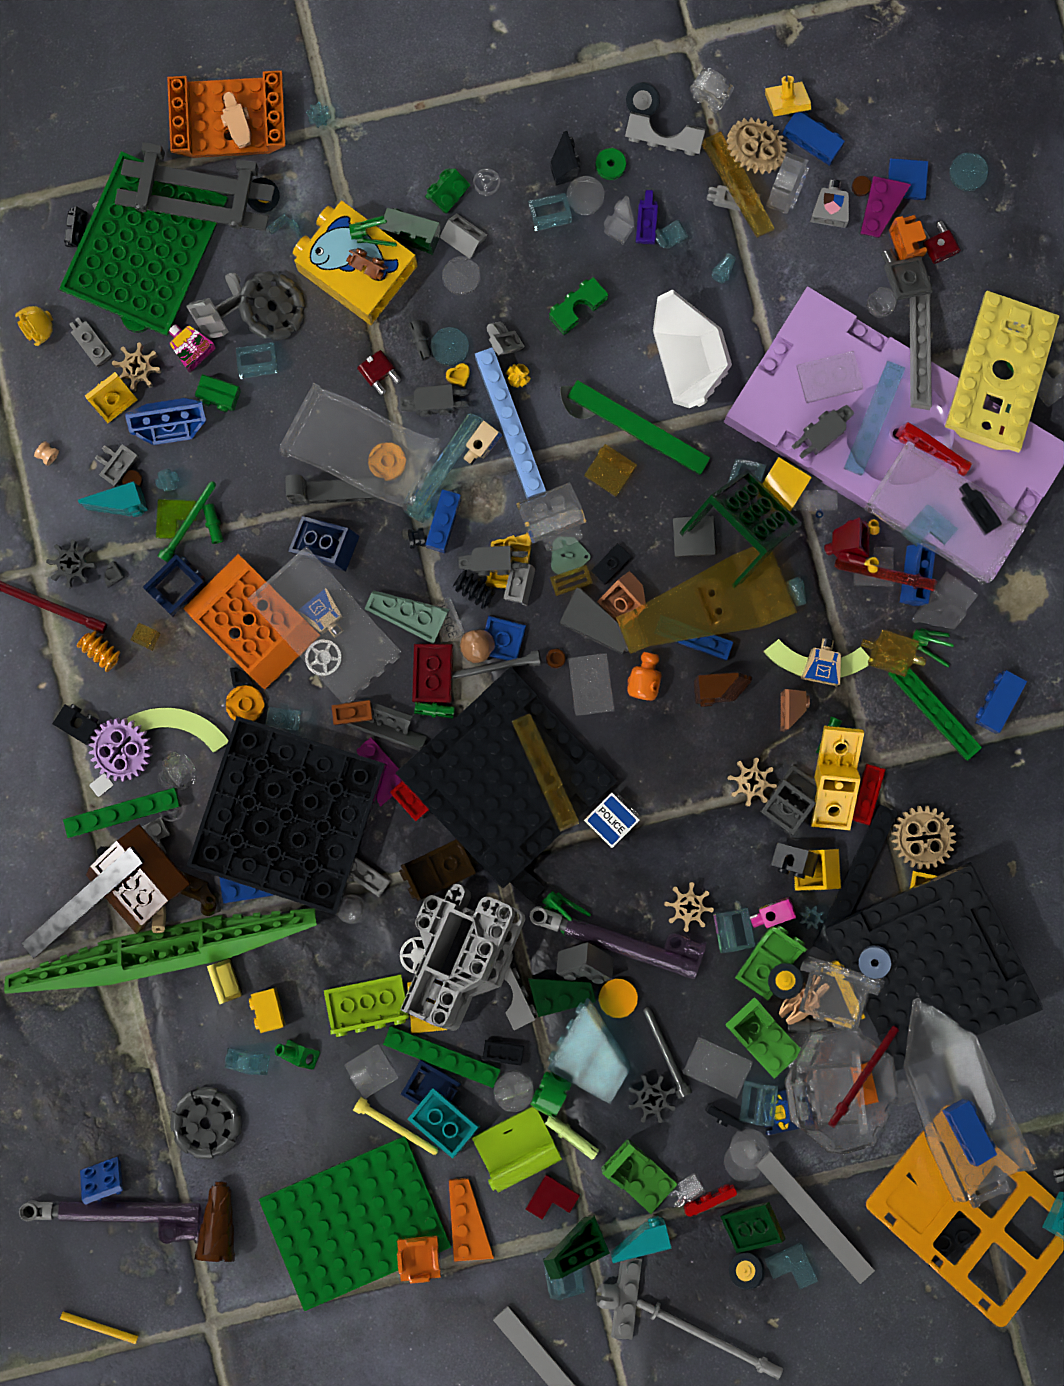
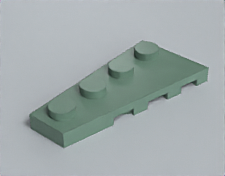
M378 591L371 593L365 610L432 644L435 643L450 610Z

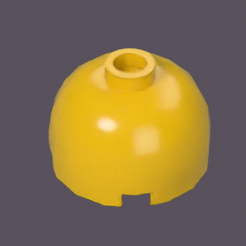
M28 306L16 312L15 316L20 318V321L17 322L18 326L29 341L33 339L36 342L34 343L35 346H39L49 339L53 332V324L51 322L53 318L48 311H44L37 306Z

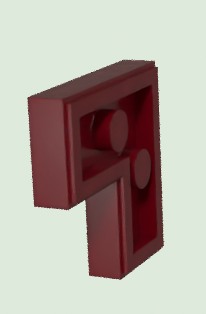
M545 1174L525 1210L543 1220L551 1204L554 1203L570 1213L580 1195Z

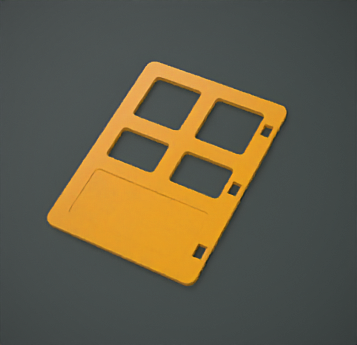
M943 1105L867 1199L866 1208L994 1325L1004 1327L1064 1251V1240L1055 1235L1038 1259H1035L1011 1238L1004 1228L1029 1196L1033 1197L1048 1212H1050L1056 1198L997 1145L995 1148L996 1156L979 1166L969 1164L942 1111L950 1105ZM997 1165L1016 1182L1017 1187L996 1214L989 1218L970 1200V1195L992 1167ZM908 1173L911 1174L915 1183L906 1176ZM961 1211L980 1228L981 1232L957 1264L953 1265L934 1248L933 1242L955 1214ZM887 1213H890L896 1219L893 1225L884 1218ZM994 1242L1026 1270L1025 1276L1001 1306H998L968 1278L970 1271ZM935 1255L943 1261L940 1267L932 1261ZM982 1298L990 1304L987 1310L979 1304Z

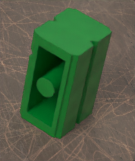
M202 374L195 397L205 406L213 404L220 411H234L241 389L239 386Z

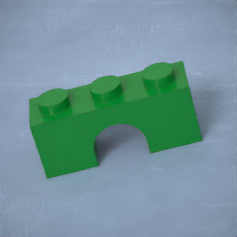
M594 277L590 280H584L576 292L571 291L564 298V302L560 305L557 303L550 309L549 319L563 335L567 334L579 323V318L573 311L577 305L585 304L594 311L608 300V293Z

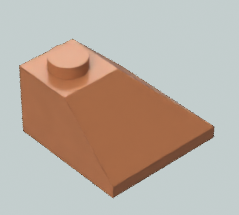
M630 571L618 579L597 601L624 629L647 607L643 585Z
M785 689L781 692L780 731L788 730L806 712V708H809L810 697L806 696V691Z

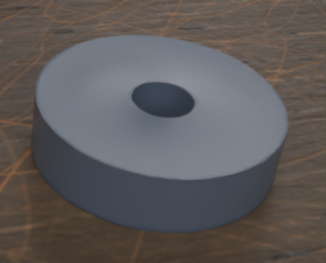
M869 946L860 954L859 968L869 978H882L891 968V956L883 947ZM876 959L879 964L873 965L871 961Z

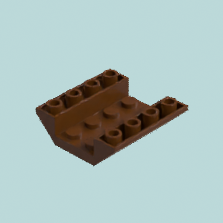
M140 824L109 847L89 867L86 874L89 880L92 881L130 847L133 846L145 862L105 897L136 934L151 922L150 919L171 899L177 897L191 884Z

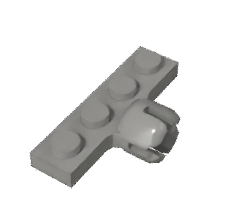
M640 1257L620 1261L617 1283L600 1284L596 1291L601 1292V1296H596L597 1305L601 1309L614 1310L611 1332L613 1339L632 1340L642 1264V1258Z

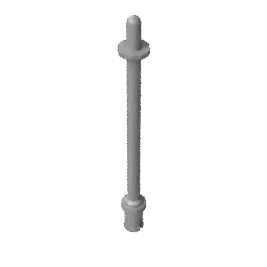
M641 1299L637 1301L639 1308L651 1313L650 1318L652 1320L657 1316L754 1365L759 1373L764 1372L777 1380L781 1377L783 1368L767 1361L768 1358L764 1356L757 1358L661 1310L659 1302L653 1306Z

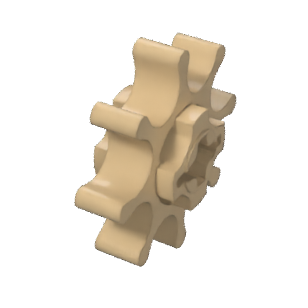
M140 342L137 343V351L130 354L125 347H121V351L125 354V359L122 362L112 361V365L115 368H123V373L119 376L122 381L131 379L130 389L133 392H136V385L140 381H145L148 387L152 388L153 384L148 380L149 374L152 372L161 373L159 367H152L150 365L151 360L158 356L157 353L152 351L149 355H142L143 345Z
M758 758L753 759V767L750 769L745 768L741 761L737 762V766L741 769L740 776L733 777L730 775L727 777L728 780H734L738 783V790L731 793V796L735 797L738 793H744L747 796L746 806L751 805V798L754 795L759 796L762 802L766 803L768 800L764 797L763 790L766 787L772 789L777 787L776 784H769L766 781V775L772 772L773 768L769 767L765 772L760 771L757 767ZM753 776L754 781H756L757 784L753 785L751 788L750 783H747V780L751 779Z
M692 882L689 883V891L686 894H681L677 887H673L672 890L678 897L676 902H664L665 906H672L676 911L675 916L668 921L673 923L677 918L683 919L685 922L683 930L685 932L689 931L688 925L692 920L698 921L701 927H705V923L700 919L701 913L704 911H714L713 908H705L702 904L703 898L708 896L709 892L705 891L702 895L696 896L693 893L694 883ZM688 901H690L691 905L698 907V909H691L687 913V909L680 907V905H687Z

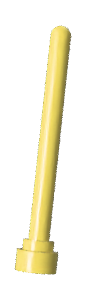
M360 1097L353 1111L358 1114L366 1113L433 1155L438 1154L437 1147L371 1108L370 1104L367 1103L368 1100Z

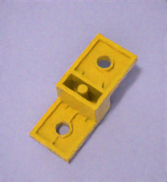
M824 726L814 776L817 792L815 797L816 804L812 812L811 827L851 829L860 784L857 767L864 737L863 729ZM838 744L846 745L843 750L836 749ZM834 806L839 808V810L835 813H831L828 811L831 807Z

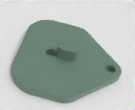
M560 536L552 543L551 568L558 575L575 574L591 558L586 549L574 537Z

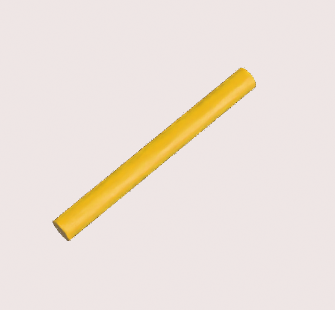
M64 1311L60 1317L61 1320L136 1344L139 1336Z

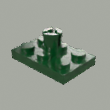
M770 1202L727 1212L720 1216L736 1253L782 1243L786 1240Z

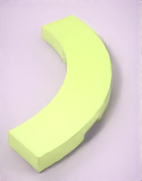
M779 639L764 651L769 659L781 668L795 675H802L808 657L795 653ZM862 647L849 655L841 657L840 678L854 674L873 662Z
M155 708L136 713L127 718L128 724L134 720V727L141 725L140 732L162 727L177 728L190 732L200 738L213 753L228 743V738L217 726L200 715L182 709Z

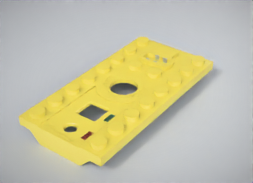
M986 291L945 427L954 430L961 438L995 450H1012L1019 453L1023 445L1059 315ZM1004 360L1009 362L1013 367L1014 375L1007 380L996 377L992 370L993 364L996 361ZM987 394L1003 399L999 414L983 409ZM988 422L991 425V429L985 430L982 427V423Z

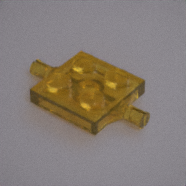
M885 630L881 631L879 638L875 642L863 639L861 647L871 649V655L868 660L869 666L903 677L906 676L909 667L913 663L924 667L927 661L925 658L916 656L919 641Z

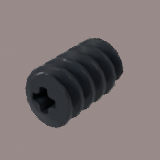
M467 570L462 571L453 584V587L456 585L455 591L458 593L463 589L462 596L465 597L469 594L468 600L472 601L475 599V605H479L482 602L481 609L484 610L495 595V593H492L493 587L491 586L486 589V582L480 585V578L474 581L473 573L466 576Z

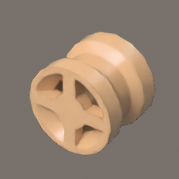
M44 441L36 449L34 456L37 459H42L43 463L49 466L57 458L59 451L56 448H51L50 444Z

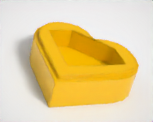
M460 363L456 368L448 369L446 380L451 384L465 388L470 374L468 365Z

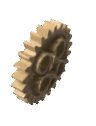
M750 117L749 121L743 118L742 122L737 121L736 125L732 126L727 135L726 143L729 144L727 149L732 150L730 156H736L735 162H741L740 167L746 165L747 171L752 168L755 174L758 170H760L761 174H764L765 171L771 173L772 170L776 171L782 165L787 156L785 154L787 149L784 148L786 142H782L783 136L777 135L779 130H772L774 125L768 127L767 121H764L762 124L759 118L754 122L752 117Z
M917 806V812L910 808V815L907 812H903L904 819L898 817L897 820L900 824L893 825L897 829V832H891L892 835L896 836V839L891 840V842L897 843L893 850H899L900 853L897 857L904 856L903 863L910 861V867H914L917 864V868L921 869L924 864L925 869H929L931 864L936 868L937 861L941 864L944 863L942 857H950L947 851H954L950 847V844L956 843V841L951 839V836L956 835V833L950 832V829L954 826L946 824L950 820L949 818L942 819L943 812L938 815L936 814L937 808H934L931 812L929 806H926L924 811L921 806ZM930 821L936 825L934 832H930L927 828ZM910 824H914L917 828L914 835L908 832ZM940 834V838L925 839L924 841H906V838ZM932 841H936L939 845L936 852L930 848ZM913 843L919 846L917 854L911 852V845Z

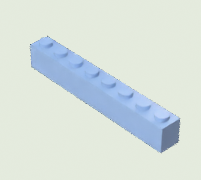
M493 348L475 353V360L527 501L546 495L544 484Z

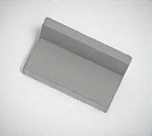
M457 213L448 219L440 235L442 240L468 258L473 257L477 247L487 237L486 233Z
M528 564L527 569H514V571L509 572L503 599L519 602L525 606L528 605L535 574V568L531 564Z

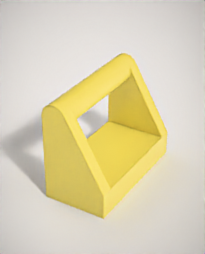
M230 959L207 966L219 1004L242 996Z

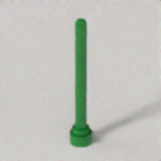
M209 482L168 547H165L163 550L161 549L157 555L167 563L173 558L178 544L215 489V482Z

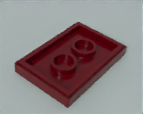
M414 644L412 702L452 703L453 644Z

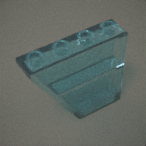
M587 998L584 1004L579 1003L574 1012L577 1014L576 1018L569 1020L565 1028L568 1030L566 1035L562 1034L556 1044L559 1046L557 1051L552 1050L547 1060L550 1064L547 1069L610 1104L629 1073L631 1064L595 1006Z

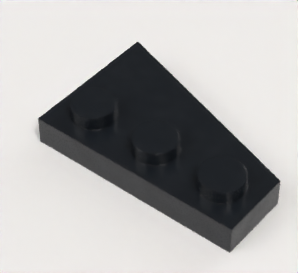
M966 1216L953 1218L933 1242V1246L946 1258L956 1249L976 1239L981 1232L980 1228ZM936 1255L932 1258L934 1263L940 1260Z

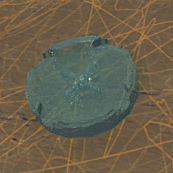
M963 153L952 162L949 170L950 179L958 189L974 191L980 188L986 181L988 165L985 159L978 154Z
M446 327L440 329L431 340L433 357L437 362L445 366L460 364L468 354L469 343L467 337L457 328Z

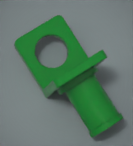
M287 1040L286 1045L278 1044L275 1048L276 1056L298 1067L311 1070L315 1068L320 1051L303 1047L292 1040ZM313 1054L312 1061L307 1064V1056Z

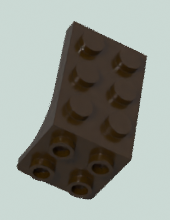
M456 839L400 865L402 869L399 870L402 879L408 881L410 888H408L412 899L416 898L417 901L476 874L464 847Z

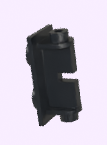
M74 206L67 213L66 226L72 227V229H66L64 239L65 246L70 248L73 245L79 246L87 222V212Z

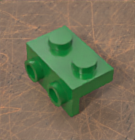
M450 168L442 171L439 175L440 179L436 184L433 183L427 189L428 193L425 195L427 200H431L445 214L470 187L467 180L456 169Z

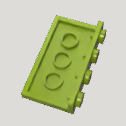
M401 974L324 990L331 1027L330 1032L331 1034H336V1037L348 1035L347 1031L355 1030L356 1033L364 1032L370 1026H375V1029L387 1027L386 1023L394 1022V1025L403 1024L410 1017L408 1013L400 1010L406 997Z

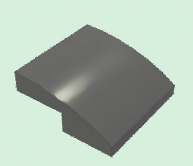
M705 516L690 532L687 531L683 537L680 535V531L692 517L673 518L675 557L716 555L714 516Z

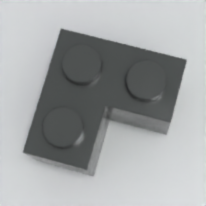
M587 942L559 951L556 973L568 981L585 976L592 980L593 983L601 984L612 979L614 957Z

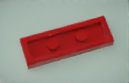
M870 764L865 765L852 821L870 826L886 769Z

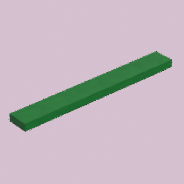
M578 380L567 398L699 475H701L710 459L707 455Z

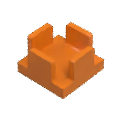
M916 215L903 218V216L895 218L889 229L899 260L923 257L927 252L926 247L919 249L918 242L925 240L926 235L921 221L915 222L917 219Z
M437 1235L397 1240L398 1271L401 1281H410V1284L430 1282L432 1278H441Z

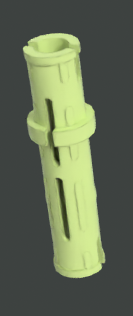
M550 1116L544 1124L558 1133V1137H563L591 1160L599 1152L598 1148L572 1130L568 1123L565 1124L557 1117L552 1118Z

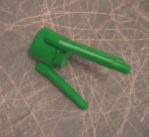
M384 216L349 224L351 240L356 239L357 243L397 246L393 242L364 238V236H367L366 228L387 223Z
M922 628L920 630L916 629L911 641L912 644H915L914 648L924 652L944 666L949 667L950 665L925 649L923 645L927 646L930 641L953 647L954 644L930 637V635L949 637L950 634Z
M552 891L542 901L546 905L544 909L553 910L554 912L558 910L569 921H572V918L561 907L563 904L561 901L586 916H591L589 912L566 899L559 892L556 894Z

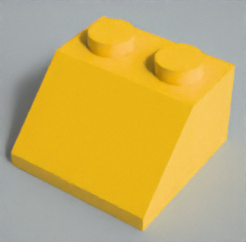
M839 849L809 850L820 855L813 878L805 876V879L794 876L795 891L841 889Z

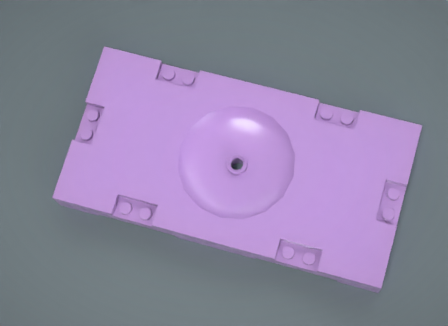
M807 286L773 343L726 415L724 423L753 441L762 443L822 480L823 484L885 522H891L923 543L936 547V551L953 560L954 564L983 582L988 583L992 581L1022 534L1036 507L1063 467L1064 442L1030 421L1019 453L1012 450H995L961 438L954 430L945 427L958 384V377L931 362L932 407L930 410L910 407V348L892 337L887 338L856 319V315ZM986 395L983 409L999 414L1001 406L989 400L990 397ZM848 405L853 410L854 415L846 422L847 425L844 433L819 454L815 455L812 451L801 459L799 455L809 446L805 442L795 450L791 446L805 433L803 429L810 423L815 425L820 421L818 417L825 411L830 413L833 409L836 411ZM909 422L962 458L970 461L972 465L963 477L957 473L956 467L910 444L905 445L893 436V432H897L900 427ZM988 422L982 423V427L985 430L991 429V425ZM966 482L972 490L977 489L978 492L981 491L1002 522L1001 526L985 536L962 504L961 498L963 495L959 491V487Z

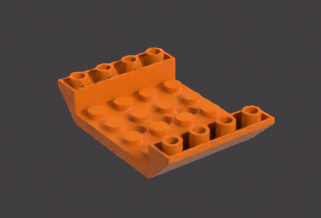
M282 70L263 71V78L189 82L187 76L167 77L170 151L172 153L192 158L270 154L286 146ZM227 92L235 96L237 104H241L243 108L246 107L250 119H247L252 134L251 145L239 148L233 139H225V135L230 131L228 126L224 127L221 115L224 114L222 109L226 108L223 97Z
M239 554L183 608L264 690L320 636ZM260 601H267V610L260 611L258 603ZM248 614L254 616V622L251 625L244 623V617ZM234 628L240 630V636L236 639L230 636V631Z

